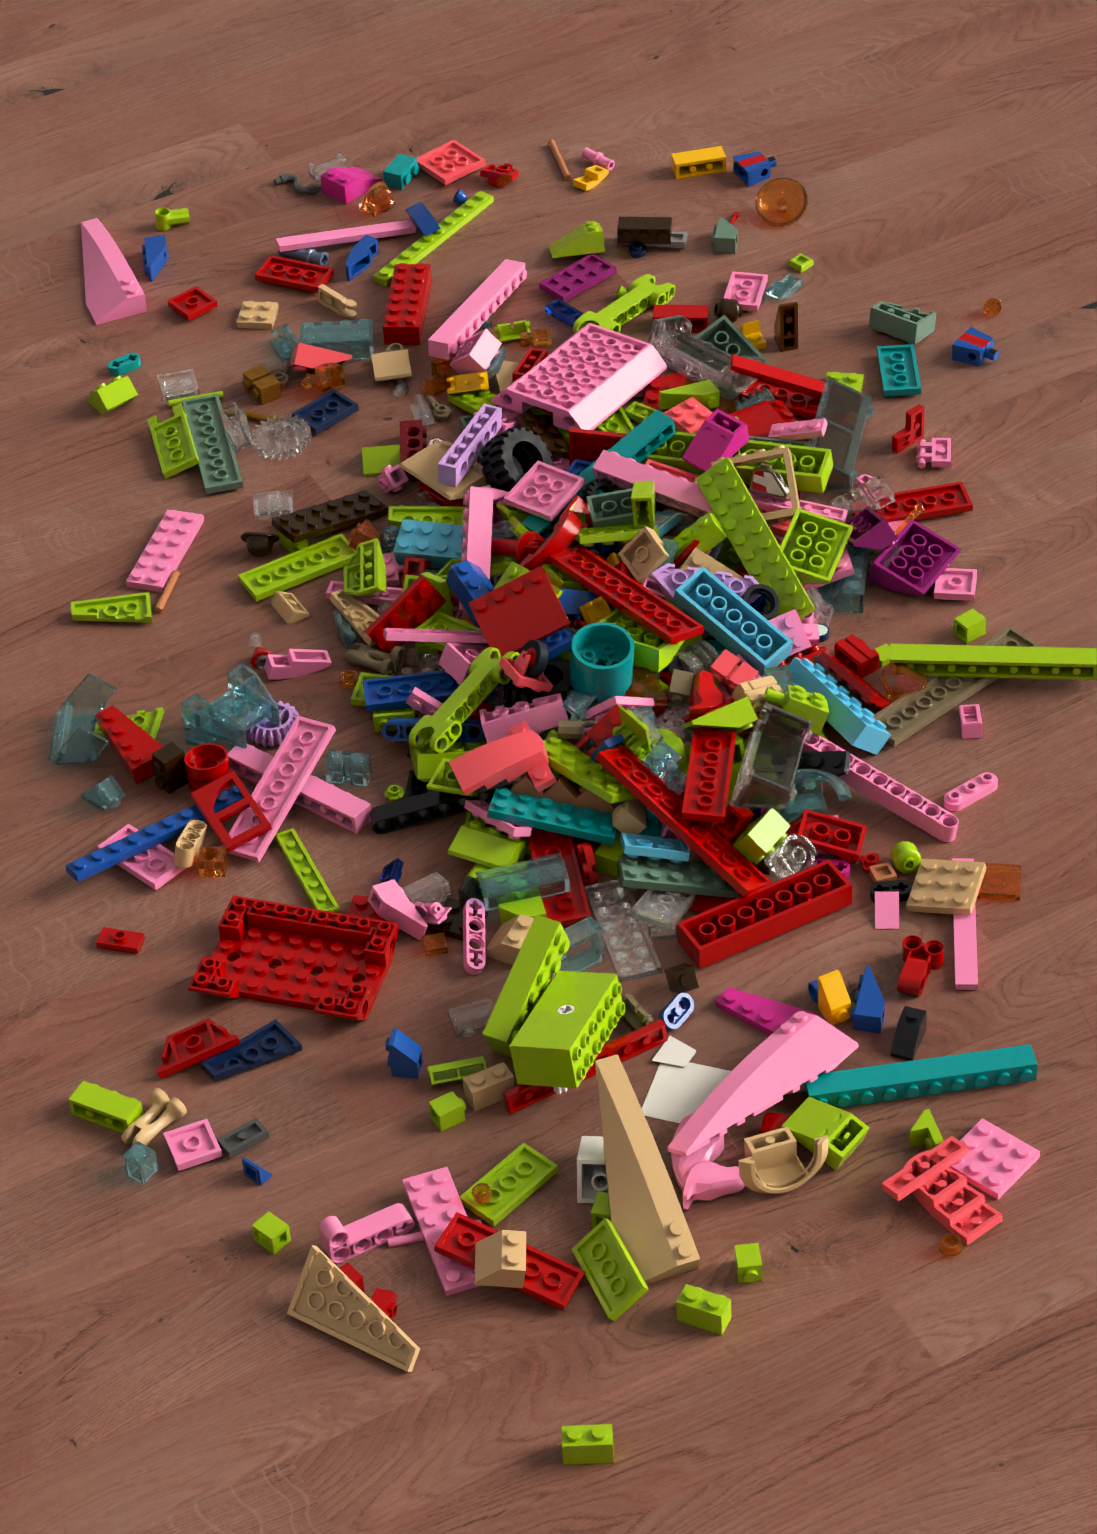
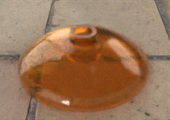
M777 178L766 183L758 192L755 203L759 217L765 223L776 227L788 226L798 221L804 215L808 206V196L806 190L798 181L790 178Z

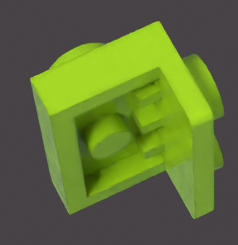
M412 707L373 711L374 731L382 732L383 726L390 718H415V709ZM388 726L389 731H397L395 726Z

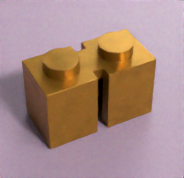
M263 365L243 372L244 380L242 384L244 389L248 390L253 398L257 399L262 405L282 397L280 382L272 374L270 375V372Z

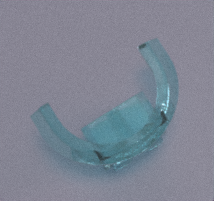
M799 769L774 780L766 789L764 802L767 811L773 807L776 812H780L781 817L789 824L804 813V809L827 815V805L823 797V781L835 789L839 801L852 800V795L847 784L836 775L816 769Z

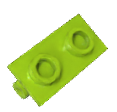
M530 321L513 322L514 328L510 327V323L497 324L493 331L494 337L502 343L532 337Z

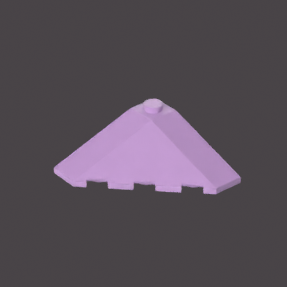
M667 563L652 572L651 576L667 600L673 604L675 590L700 568L688 566L687 570L675 569V564ZM716 571V575H714L739 597L750 586L759 584L753 576L745 575L744 579L731 577L732 573ZM751 595L748 599V604L750 605L761 595ZM704 630V634H701L703 638L700 640H704L710 634Z

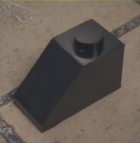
M908 1006L904 1007L897 1023L891 1049L892 1057L913 1061L926 1031L927 1011Z

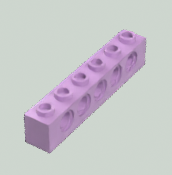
M483 404L439 461L438 483L456 487L481 455L485 444L502 427V408Z

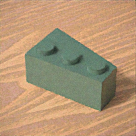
M880 301L870 309L869 327L877 332L891 335L893 338L902 339L909 344H916L935 331L937 312L923 313L920 312L919 308H914L912 311L903 309V305Z

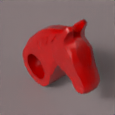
M700 671L693 678L689 701L690 708L688 709L689 714L683 716V720L685 723H688L735 702L732 696L725 697L715 686L714 678L710 672ZM778 706L773 709L769 707L763 708L760 712L755 713L758 720L752 722L753 727L742 732H755L766 727L768 715L772 712H777Z

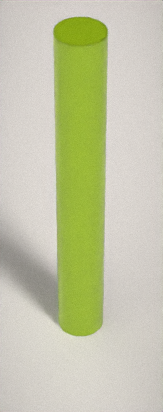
M223 391L168 400L169 408L180 403L182 404V400L214 394H218L219 399L224 398Z

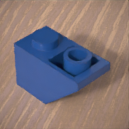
M393 1028L391 1037H387L386 1051H389L387 1064L391 1067L392 1076L419 1079L423 1065L422 1047L400 1030Z

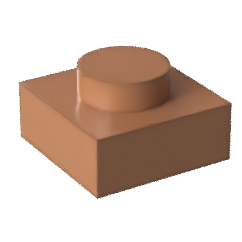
M890 862L869 866V874L874 883L897 880V875Z

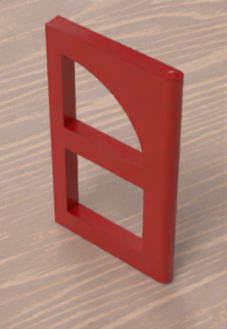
M234 770L190 794L227 852L272 829L271 824ZM234 782L244 798L214 813L216 798L224 788ZM250 807L260 821V824L231 838L221 822Z

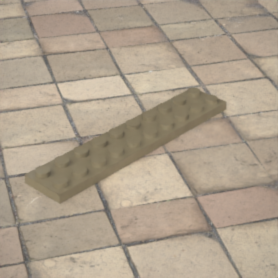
M1011 626L980 645L1040 647L1038 643ZM933 676L874 714L873 718L886 725L885 730L891 734L887 742L895 747L998 678Z

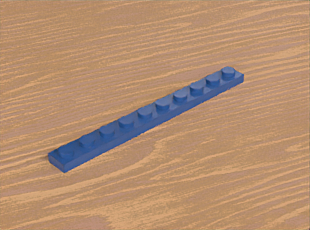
M236 785L220 792L214 804V813L244 798ZM246 787L250 795H252L253 792ZM195 804L66 864V872L77 882H80L180 835L191 820H200L204 823L207 821Z

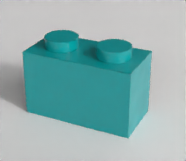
M398 154L383 171L384 186L403 190L419 172L417 158Z

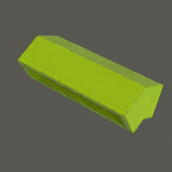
M484 1056L429 1066L428 1076L431 1087L462 1081L464 1077L487 1069Z

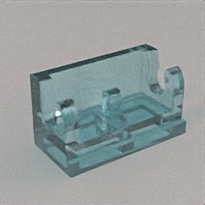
M284 324L283 327L271 331L272 335L279 333V336L270 340L271 346L282 362L285 360L290 361L293 345L300 343L288 324Z

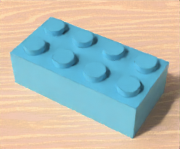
M403 519L393 550L398 565L405 563V557H412L430 561L429 568L442 569L451 559H460L462 552L464 553V550L461 549L462 538H465V535L462 534L463 525Z

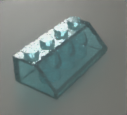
M560 853L475 872L485 911L498 909V904L536 896L545 898L570 892L569 876L564 859Z

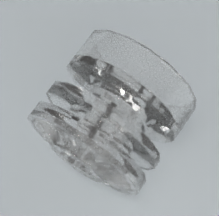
M698 639L687 646L685 650L675 654L668 665L671 676L673 669L692 672L694 676L700 671L710 672V666L719 655L708 642Z

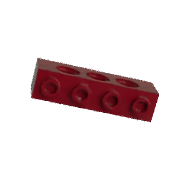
M422 420L399 421L400 463L427 447V429L423 427ZM404 470L409 479L407 482L420 481Z

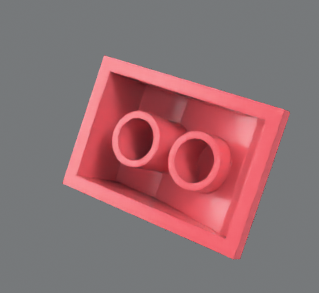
M297 343L293 345L289 367H293V371L304 373L308 370L352 359V355Z

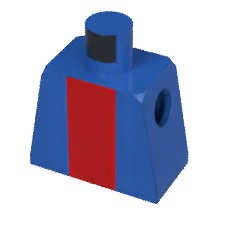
M758 151L733 156V172L748 187L770 178L771 168L776 166L774 156L765 158Z
M970 327L952 344V360L980 366L987 359L996 361L999 357V351L993 349L994 339L991 336Z

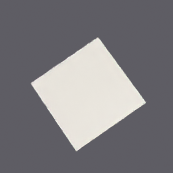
M660 1062L642 1106L644 1116L680 1123L684 1117L695 1113L705 1099L731 1071L690 1062L685 1067Z

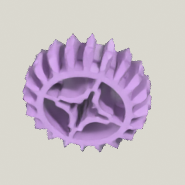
M273 700L272 703L257 704V708H251V712L247 713L245 719L246 733L251 742H256L257 745L263 744L264 747L271 745L272 748L274 745L280 746L297 716H299L298 711L295 710L294 706H290L289 703L283 704L282 701L275 703Z

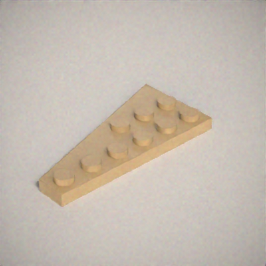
M311 1246L287 1314L406 1372H412L420 1348L317 1246Z

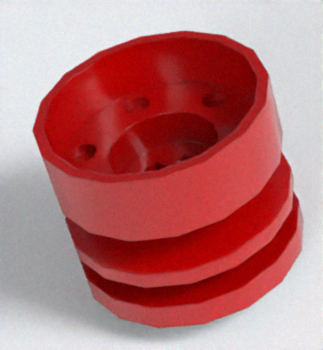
M213 743L201 744L191 748L185 754L184 763L188 787L191 793L231 772L229 769L228 753L221 745ZM232 783L228 785L226 788H224L221 792L231 788Z

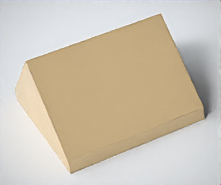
M408 349L371 354V365L375 381L412 376Z

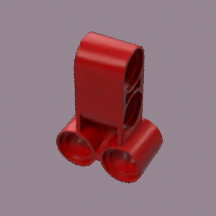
M910 935L903 939L902 959L905 964L899 977L897 991L921 996L931 969L936 970L944 965V945L941 941L930 940L925 944L916 935Z

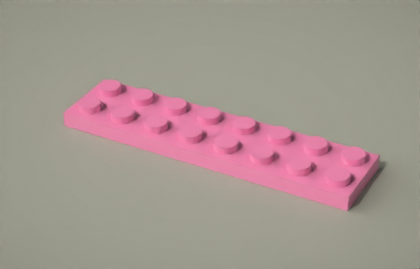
M297 716L251 795L271 824L272 829L230 852H227L222 845L221 849L223 852L256 862L261 861L336 731L334 725ZM250 807L240 813L229 832L231 838L260 824V821Z

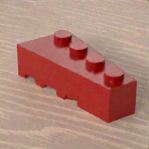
M114 705L96 713L95 717L100 731L135 783L138 784L155 775L152 767V753L164 746Z

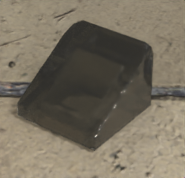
M468 876L459 889V900L467 902L468 899L476 898L481 901L483 893L472 877Z

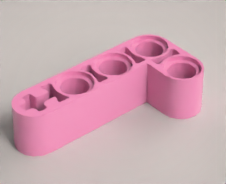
M397 1203L346 1226H342L336 1216H329L321 1221L319 1233L321 1244L332 1262L341 1263L387 1243V1238L409 1233L414 1228L415 1222L405 1206Z

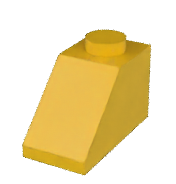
M838 969L818 977V1009L831 1025L846 1021L850 1018L851 1000Z

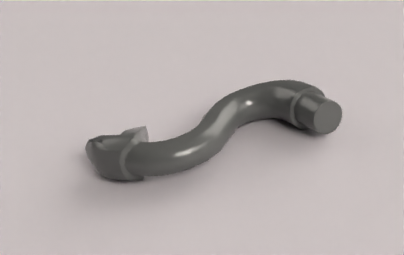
M283 174L274 179L275 185L294 182L293 188L299 193L316 194L321 190L319 185H313L312 183L307 187L300 186L301 181L299 177L293 174Z

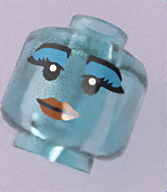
M390 525L381 531V548L386 553H392L400 530V527L396 525Z

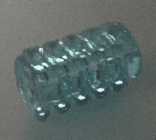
M762 386V393L756 389L755 396L751 393L748 394L749 400L744 396L742 397V403L735 400V407L738 411L766 400L775 401L771 391Z

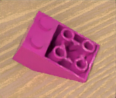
M717 408L705 419L683 455L682 460L706 472L712 467L711 462L721 457L731 458L749 441L747 424Z

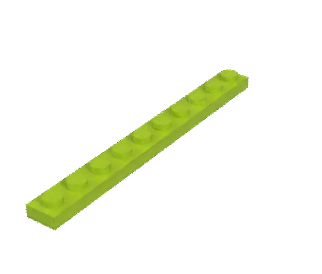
M482 191L477 192L438 223L441 229L426 237L423 235L375 273L373 281L388 287L392 282L395 264H417L492 204L494 197Z

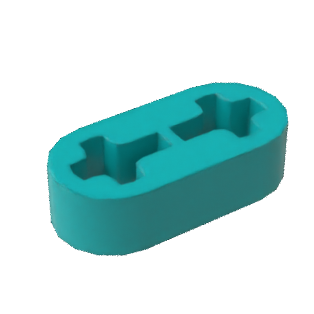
M129 353L111 360L108 363L109 374L120 376L138 369L141 366L140 355Z

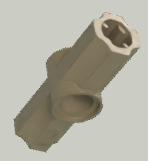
M559 720L558 738L582 739L587 735L584 732V728L587 725L594 726L598 721Z

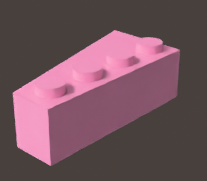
M561 693L535 698L532 701L533 703L530 704L526 701H520L510 708L501 705L496 706V710L487 712L486 709L479 710L481 725L487 743L509 736L506 730L524 720L530 730L538 735L551 728L558 729L559 720H568Z

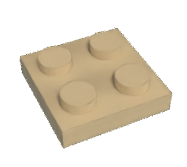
M243 301L236 322L237 328L273 329L279 310L278 302Z

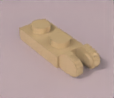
M324 284L318 286V302L348 319L357 318V312L354 311L357 308V303L354 300L347 299Z

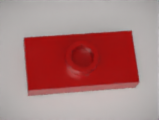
M103 927L96 941V946L102 949L138 954L145 940V935L139 932Z

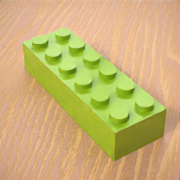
M535 915L482 1033L493 1052L512 1058L509 1045L551 983L554 974L560 970L562 956L564 953H567L570 946V940L560 922Z

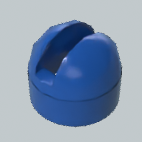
M459 189L452 201L456 204H463L467 200V195Z

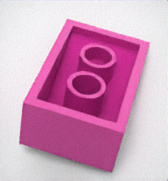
M334 167L320 175L322 193L345 204H348L383 182L382 178L359 167Z

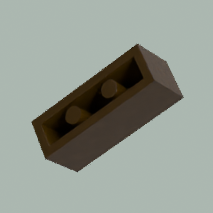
M619 217L617 227L618 243L671 244L672 217Z

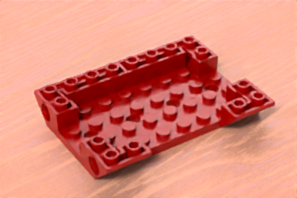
M233 895L218 925L220 939L211 958L202 957L188 986V991L227 998H245L314 1010L318 1014L352 1020H367L394 958L399 924ZM232 958H238L234 961H229ZM274 965H278L275 969L271 968ZM317 972L320 973V974H318L317 976H313V975H312V974L317 973ZM356 980H363L360 983L354 982Z

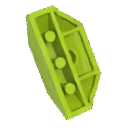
M375 538L359 543L356 547L357 550L351 555L344 566L345 595L360 597L380 595L386 592V565L379 540Z

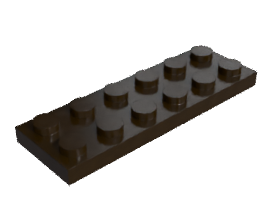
M365 490L272 518L271 525L290 541L297 543L388 515V507Z

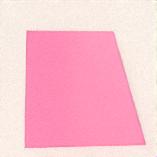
M875 891V929H899V892Z

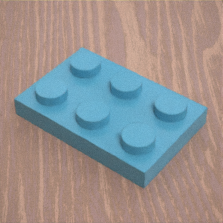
M621 832L620 843L623 853L628 857L639 858V856H646L655 861L663 858L669 859L673 863L689 861L690 853L687 844L681 839Z

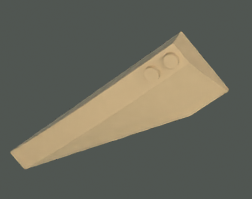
M617 1054L596 1060L595 1067L599 1091L611 1222L646 1284L695 1270L700 1262L698 1251L652 1132L620 1058Z

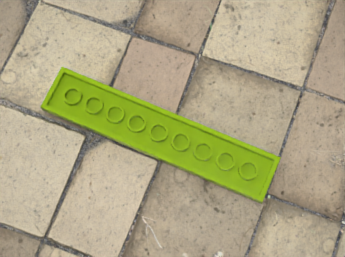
M725 457L695 479L749 576H753L759 584L771 587L778 595L780 606L773 618L796 609L800 620L816 610L731 459ZM761 595L764 603L770 611L769 601L763 595Z

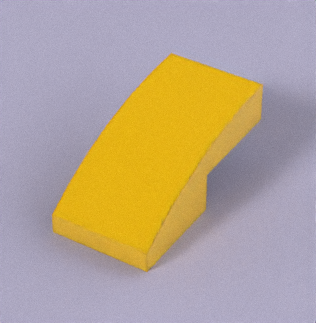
M598 165L585 169L584 176L573 179V186L588 191L598 185L609 174V170Z

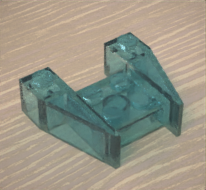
M241 663L227 673L228 692L211 703L196 693L181 703L182 721L195 731L245 749L247 747L246 730L264 718L279 726L280 718L278 705L257 673L244 663Z

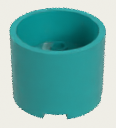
M597 622L582 627L574 635L571 644L570 682L575 692L581 697L584 695L597 699V702H604L614 696H624L633 678L635 646L632 636L624 628L612 623Z

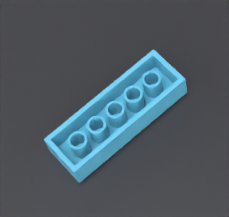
M705 567L700 568L675 590L673 604L686 615L703 625L705 631L735 656L740 654L754 669L759 671L761 677L767 676L791 655L793 641Z
M794 657L781 675V678L793 687L798 685L803 687L806 692L822 694L827 699L829 709L826 721L852 746L877 755L891 736L885 730L886 725L879 720H875L873 718L874 714L866 708L863 709L861 707L862 703L855 697H851L848 689L841 685L839 686L837 684L838 680L830 674L827 675L825 673L826 669L818 663L814 665L806 658L801 660Z

